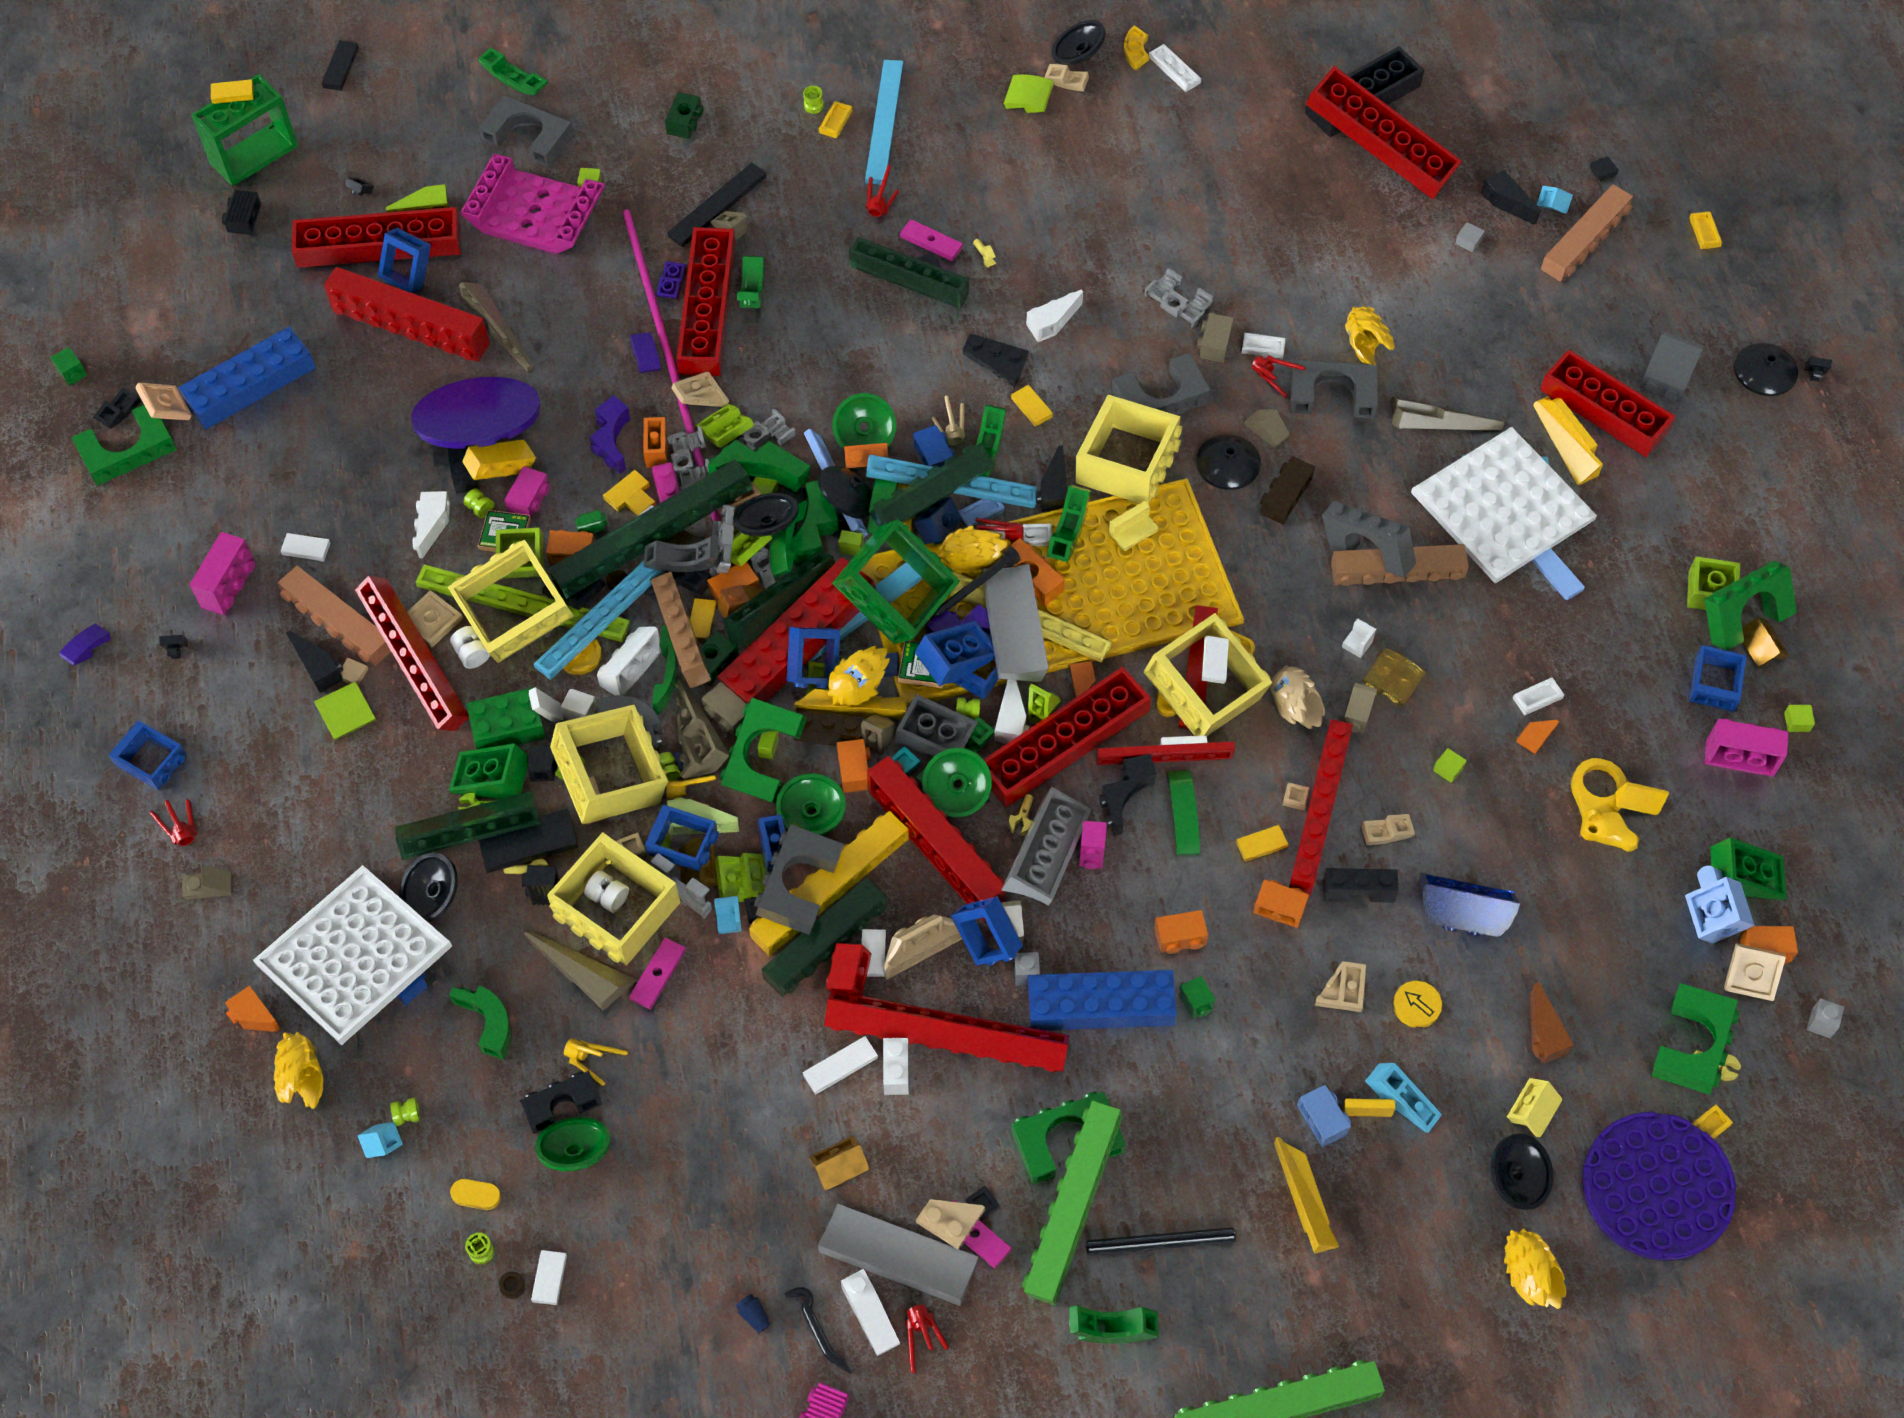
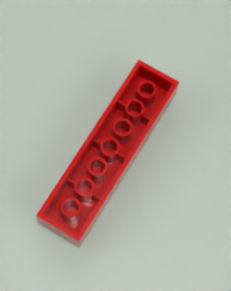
M1333 66L1319 82L1306 102L1308 107L1431 199L1435 198L1462 162V160L1336 66Z
M457 207L293 220L292 255L297 268L380 261L385 233L395 228H399L431 244L429 257L461 255V222ZM396 247L394 260L413 258V255Z
M693 227L677 352V365L680 375H699L709 371L711 376H721L736 248L734 229Z
M335 267L324 283L332 311L339 315L349 316L356 321L366 322L373 327L383 328L393 334H400L410 340H417L429 347H436L449 354L453 353L462 356L466 360L479 362L490 345L482 317Z
M841 557L717 676L719 682L724 683L746 704L747 702L750 703L751 698L763 702L769 701L788 682L786 677L790 627L841 630L860 612L832 584L849 561ZM860 571L859 574L876 590L874 580ZM804 638L802 667L826 645L827 639Z
M1121 667L983 759L991 773V791L1005 808L1009 807L1150 711L1151 697L1126 669Z
M887 756L867 770L869 794L886 813L890 811L909 829V839L966 904L998 896L1001 903L1006 902V891H1001L1005 883L1004 879L992 872L988 861L981 859L977 855L975 847L970 842L966 843L962 838L960 830L956 826L952 827L945 813L933 806L930 796L927 793L923 794L918 789L917 782L914 778L908 777L904 773L902 765L897 760L894 762L890 756ZM984 917L979 918L983 923L986 922Z

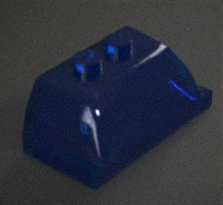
M1420 872L1418 882L1422 890V905L1427 920L1432 924L1442 925V928L1446 930L1457 931V929L1466 930L1467 934L1473 936L1485 934L1500 937L1511 926L1518 913L1520 903L1513 891Z

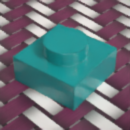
M905 746L891 757L894 762L897 760L902 765L907 776L920 766V760Z

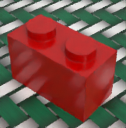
M837 943L835 952H833L831 957L832 966L830 974L826 979L827 989L830 992L835 990L863 996L872 953L861 944Z

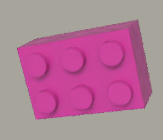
M220 532L189 584L201 608L225 616L228 609L233 606L237 593L243 589L247 576L255 568L254 558L245 539Z
M1718 719L1706 740L1704 764L1774 777L1787 756L1788 731L1775 727H1761L1753 723L1734 722L1731 719Z

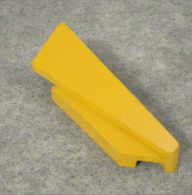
M1549 396L1536 401L1533 406L1575 483L1581 485L1598 477L1603 466L1602 462L1594 455L1598 445L1564 401L1560 398L1551 400Z
M821 689L812 690L801 700L795 702L793 711H796L797 708L860 716L864 717V719L877 714L881 717L886 716L890 719L902 720L907 711L905 697L882 698V696L870 697L869 701L862 702L859 705L849 706L840 705V703L833 705V697L827 694L829 690Z
M1276 1137L1274 1145L1304 1232L1308 1234L1314 1254L1338 1248V1242L1329 1227L1330 1222L1306 1154L1283 1142L1280 1137Z

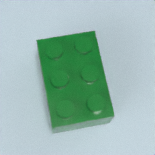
M534 687L466 703L477 749L508 744L521 745L546 739L541 715L533 711L529 690Z

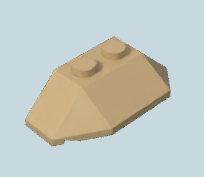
M932 915L928 918H920L915 925L909 928L898 930L891 939L884 963L885 979L887 980L960 941L962 937L954 921L951 918Z

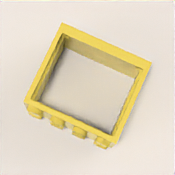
M1107 395L1076 455V484L1137 503L1146 501L1149 505L1152 497L1157 496L1159 483H1163L1165 480L1167 467L1170 468L1173 463L1174 452L1179 451L1181 444L1179 437L1182 432L1180 416ZM1113 428L1161 442L1146 472L1099 457Z
M525 539L516 544H511L507 551L493 555L489 562L484 565L475 566L471 573L465 577L456 578V581L448 586V589L484 647L497 663H500L574 616ZM531 561L556 601L492 641L467 600Z
M1216 613L1155 653L1143 672L1194 736H1209L1259 701L1272 684L1268 673L1258 666L1254 656L1244 649L1240 639L1231 633L1227 628L1226 622L1219 618ZM1206 636L1229 639L1227 666L1248 691L1214 715L1169 661Z
M635 705L556 723L550 748L582 824L658 805L661 802L666 784L668 783L667 772L660 765L659 753L653 749L651 735L649 731L645 730L643 717L639 715ZM623 735L644 783L596 795L576 747Z

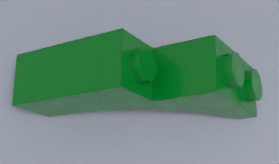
M734 440L729 446L726 445L717 457H713L709 461L708 478L716 482L734 476L761 477L775 480L777 483L797 492L808 482L811 466L770 441L763 447L760 446L755 452L739 441Z
M818 480L805 483L809 502L808 512L802 527L792 538L789 548L795 553L794 565L808 561L814 562L824 558L820 536H829L834 534L835 530L839 531L835 508L823 496Z

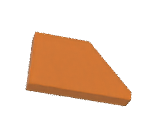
M1092 661L1069 664L1076 698L1093 687L1096 679Z
M1559 721L1530 722L1519 735L1516 742L1536 754L1558 726Z

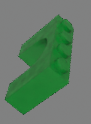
M145 405L131 410L141 428V435L138 442L128 450L122 452L105 450L99 444L92 429L71 437L96 486L177 450L161 418H151Z
M1777 561L1769 562L1764 567L1750 572L1747 576L1704 598L1711 643L1728 651L1744 642L1741 614L1747 601L1759 592L1761 593L1765 616L1781 622L1797 613L1789 566Z
M751 698L750 703L747 702L743 711V715H745L743 723L739 724L736 730L737 740L735 746L732 745L729 750L730 756L728 758L730 760L727 768L724 767L721 772V785L776 804L777 796L784 783L757 773L752 768L748 758L749 747L758 735L769 731L779 732L800 740L807 718L802 714Z
M1680 983L1671 1014L1704 1025L1712 1034L1714 1045L1706 1052L1700 1054H1687L1660 1045L1652 1077L1711 1095L1712 1088H1718L1722 1076L1721 1073H1717L1719 1065L1725 1066L1728 1052L1724 1051L1725 1044L1731 1045L1735 1032L1730 1030L1731 1024H1737L1741 1010L1736 1009L1738 1000Z
M1104 1091L1088 1093L1083 1099L1077 1101L1067 1100L1060 1107L1054 1109L1044 1108L1037 1115L1031 1117L1021 1116L1012 1123L1011 1132L1032 1185L1056 1177V1167L1046 1144V1138L1050 1131L1064 1123H1074L1083 1127L1084 1121H1082L1084 1110L1086 1107H1090L1092 1101L1110 1106ZM1120 1128L1109 1158L1125 1153L1126 1143Z

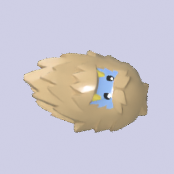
M1286 665L1273 676L1272 684L1270 685V690L1280 716L1292 724H1296V721L1309 729H1312V726L1321 727L1322 716L1325 715V707L1319 692L1314 686L1315 682L1309 679L1310 676L1305 674L1303 669Z

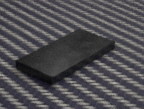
M568 809L477 833L487 873L578 848Z

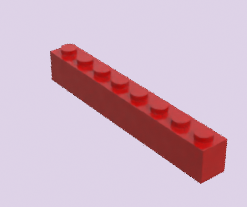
M368 576L355 589L356 593L438 730L456 731L469 718L467 711L387 578Z
M1334 719L1330 720L1289 884V888H1299L1304 893L1309 894V896H1311L1353 727V724Z

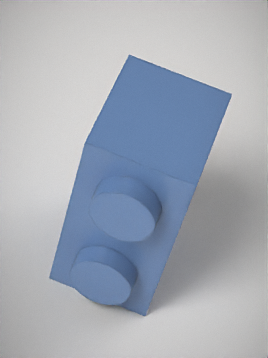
M1326 1085L1301 1096L1297 1104L1321 1147L1348 1135L1351 1128L1349 1116L1346 1112L1340 1110L1335 1093L1332 1090L1329 1091Z

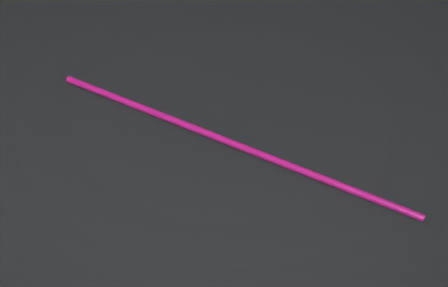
M626 209L622 212L673 384L680 381L632 215L630 210ZM676 396L687 435L694 433L695 429L688 405L682 404ZM700 447L694 448L692 453L696 466L701 468L703 465L705 466ZM708 506L712 521H721L717 507Z

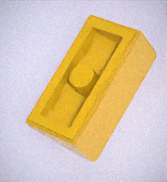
M1626 782L1615 791L1616 806L1658 815L1669 796V791Z

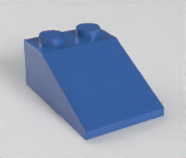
M976 621L926 634L915 651V654L939 686L958 681L995 659L993 643Z

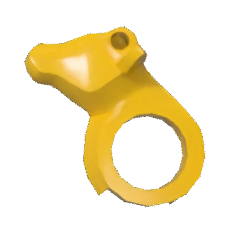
M1591 758L1583 761L1576 768L1571 778L1572 794L1582 816L1581 836L1585 840L1615 846L1627 852L1636 850L1639 837L1628 828L1624 819L1618 811L1621 808L1616 806V795L1598 797L1591 794L1583 784V776L1592 770H1601L1612 776L1616 782L1617 790L1628 782V779L1621 768L1611 761L1601 758Z

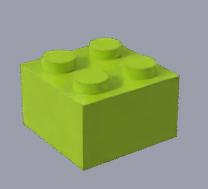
M540 528L495 530L496 554L507 551L511 544H516L525 539L545 569L544 533ZM529 561L501 579L540 577L532 562Z
M1696 556L1689 569L1687 607L1706 610L1704 598L1740 579V563Z

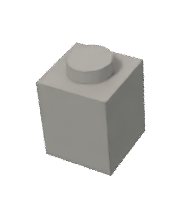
M1039 952L1016 953L1017 956L1014 958L1015 986H1028V975H1040Z
M1820 998L1811 1010L1806 1030L1831 1038L1840 1027L1844 1006Z

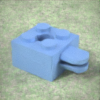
M1702 867L1697 873L1701 888L1685 895L1698 938L1714 944L1755 926L1741 882L1728 877L1723 878L1721 871L1715 867Z

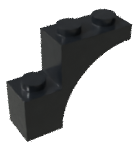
M553 722L552 738H553V734H554V730H555L556 723H560V722ZM537 745L536 747H529L528 773L531 782L554 781L558 765L550 746Z
M1151 754L1124 759L1123 768L1120 769L1122 781L1105 784L1102 787L1099 801L1101 808L1106 809L1105 822L1107 823V828H1111L1113 836L1120 835L1123 832L1122 812L1129 799L1141 789L1155 785L1156 771Z

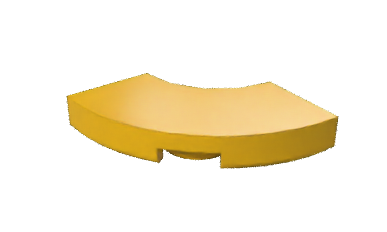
M1135 25L1126 34L1124 55L1129 65L1134 70H1137L1149 61V55L1144 49V44L1148 41V34Z

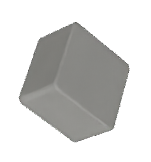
M1466 222L1458 233L1455 244L1474 252L1482 241L1485 231Z

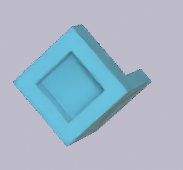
M1543 186L1537 206L1567 214L1573 194L1559 188Z
M738 896L714 899L718 933L741 932L742 925Z
M394 1122L374 1125L357 1135L367 1158L387 1155L403 1145Z

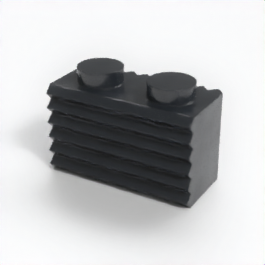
M235 189L232 197L228 198L227 212L222 215V223L225 225L227 232L252 234L261 206V201L256 191H237Z
M528 865L527 872L522 874V887H525L526 897H530L533 905L537 904L539 906L542 904L544 906L546 904L549 906L550 902L547 895L560 881L556 866Z

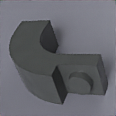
M709 537L690 545H675L656 540L645 546L644 567L668 572H694L712 568L713 562L717 560L719 554L718 538Z
M624 695L597 699L600 713L635 705L637 712L643 717L645 730L649 731L651 735L653 749L659 753L658 747L662 746L659 736L663 734L657 714L648 704L637 698Z

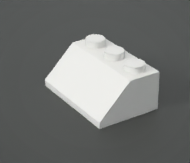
M638 627L634 633L628 635L623 646L614 651L610 661L600 667L597 674L600 687L613 695H625L661 653L660 638L656 627Z

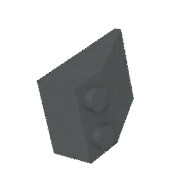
M1662 332L1639 388L1680 403L1704 346Z
M916 694L896 730L895 743L915 752L935 756L950 748H965L978 721Z

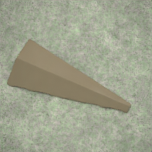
M460 283L459 288L462 298L487 321L490 335L527 372L534 368L532 361L484 286L478 283Z
M1395 396L1392 397L1391 401L1392 424L1397 428L1502 430L1504 426V421L1484 418V416L1468 415L1462 411L1422 404L1413 400H1401Z
M679 679L675 683V687L679 690L676 705L680 707V714L677 715L678 743L682 745L683 754L679 756V760L683 763L684 771L680 772V775L684 779H690L716 772L730 755L688 684Z
M531 930L524 933L525 938L603 1011L618 997L624 998L638 983V980Z

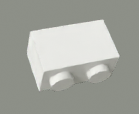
M883 1038L884 1095H909L908 1038Z

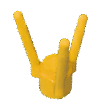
M709 775L687 780L668 781L666 784L667 798L676 799L687 796V785L716 780V776Z
M570 1038L564 1048V1056L570 1058L569 1063L578 1067L583 1072L589 1071L592 1079L604 1086L605 1082L579 1061H584L588 1053L601 1057L603 1053L600 1051L628 1055V1051Z

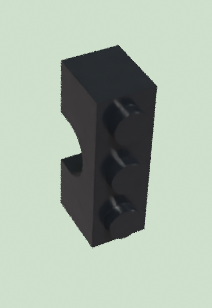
M1326 868L1323 877L1324 901L1347 902L1348 898L1353 895L1366 894L1371 897V902L1394 903L1399 892L1397 869Z
M589 1071L577 1072L568 1080L554 1082L547 1089L528 1093L524 1099L519 1100L533 1134L555 1123L553 1111L561 1102H572L576 1105L579 1114L602 1105Z

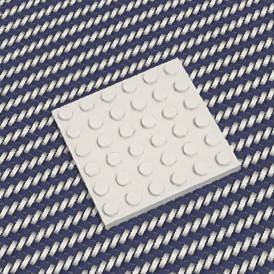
M1510 427L1413 487L1411 491L1416 499L1458 544H1465L1466 553L1495 584L1532 561L1538 555L1587 526L1597 517L1588 505L1513 427Z
M362 865L253 961L337 1042L343 1045L446 953L452 945L449 940Z

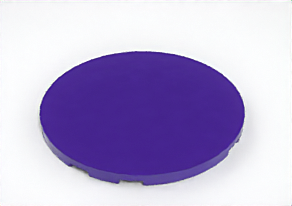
M478 377L450 383L432 391L416 404L411 414V421L414 432L419 434L422 440L432 445L453 449H465L466 445L478 444V447L496 444L498 439L504 437L510 439L525 431L538 418L541 405L536 390L522 381L506 377Z
M1641 1112L1625 1116L1610 1124L1599 1134L1585 1158L1582 1186L1585 1201L1592 1217L1612 1241L1635 1255L1661 1261L1680 1260L1695 1256L1714 1244L1726 1230L1732 1219L1736 1205V1182L1729 1160L1722 1148L1707 1132H1703L1682 1117L1655 1112Z

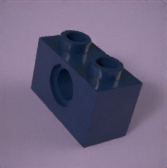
M952 497L934 500L914 521V524L925 544L934 543L936 545L942 543L946 539L945 537L955 530V526L961 521V517Z

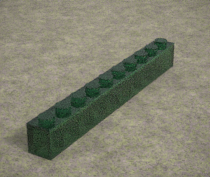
M736 459L550 567L548 571L553 583L567 599L645 553L646 545L656 540L661 542L667 540L723 507L724 504H728L753 489L749 474Z

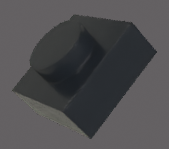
M346 178L345 186L351 188L352 193L362 196L363 193L373 192L374 186L360 178Z

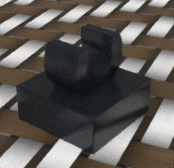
M1811 356L1805 363L1804 370L1811 371V381L1819 382L1823 374H1826L1831 369L1832 360Z
M703 570L687 572L680 583L683 588L698 595H703L708 589L707 580L711 578V575Z
M182 634L159 636V645L167 649V655L171 659L181 658L180 648L188 647V639Z

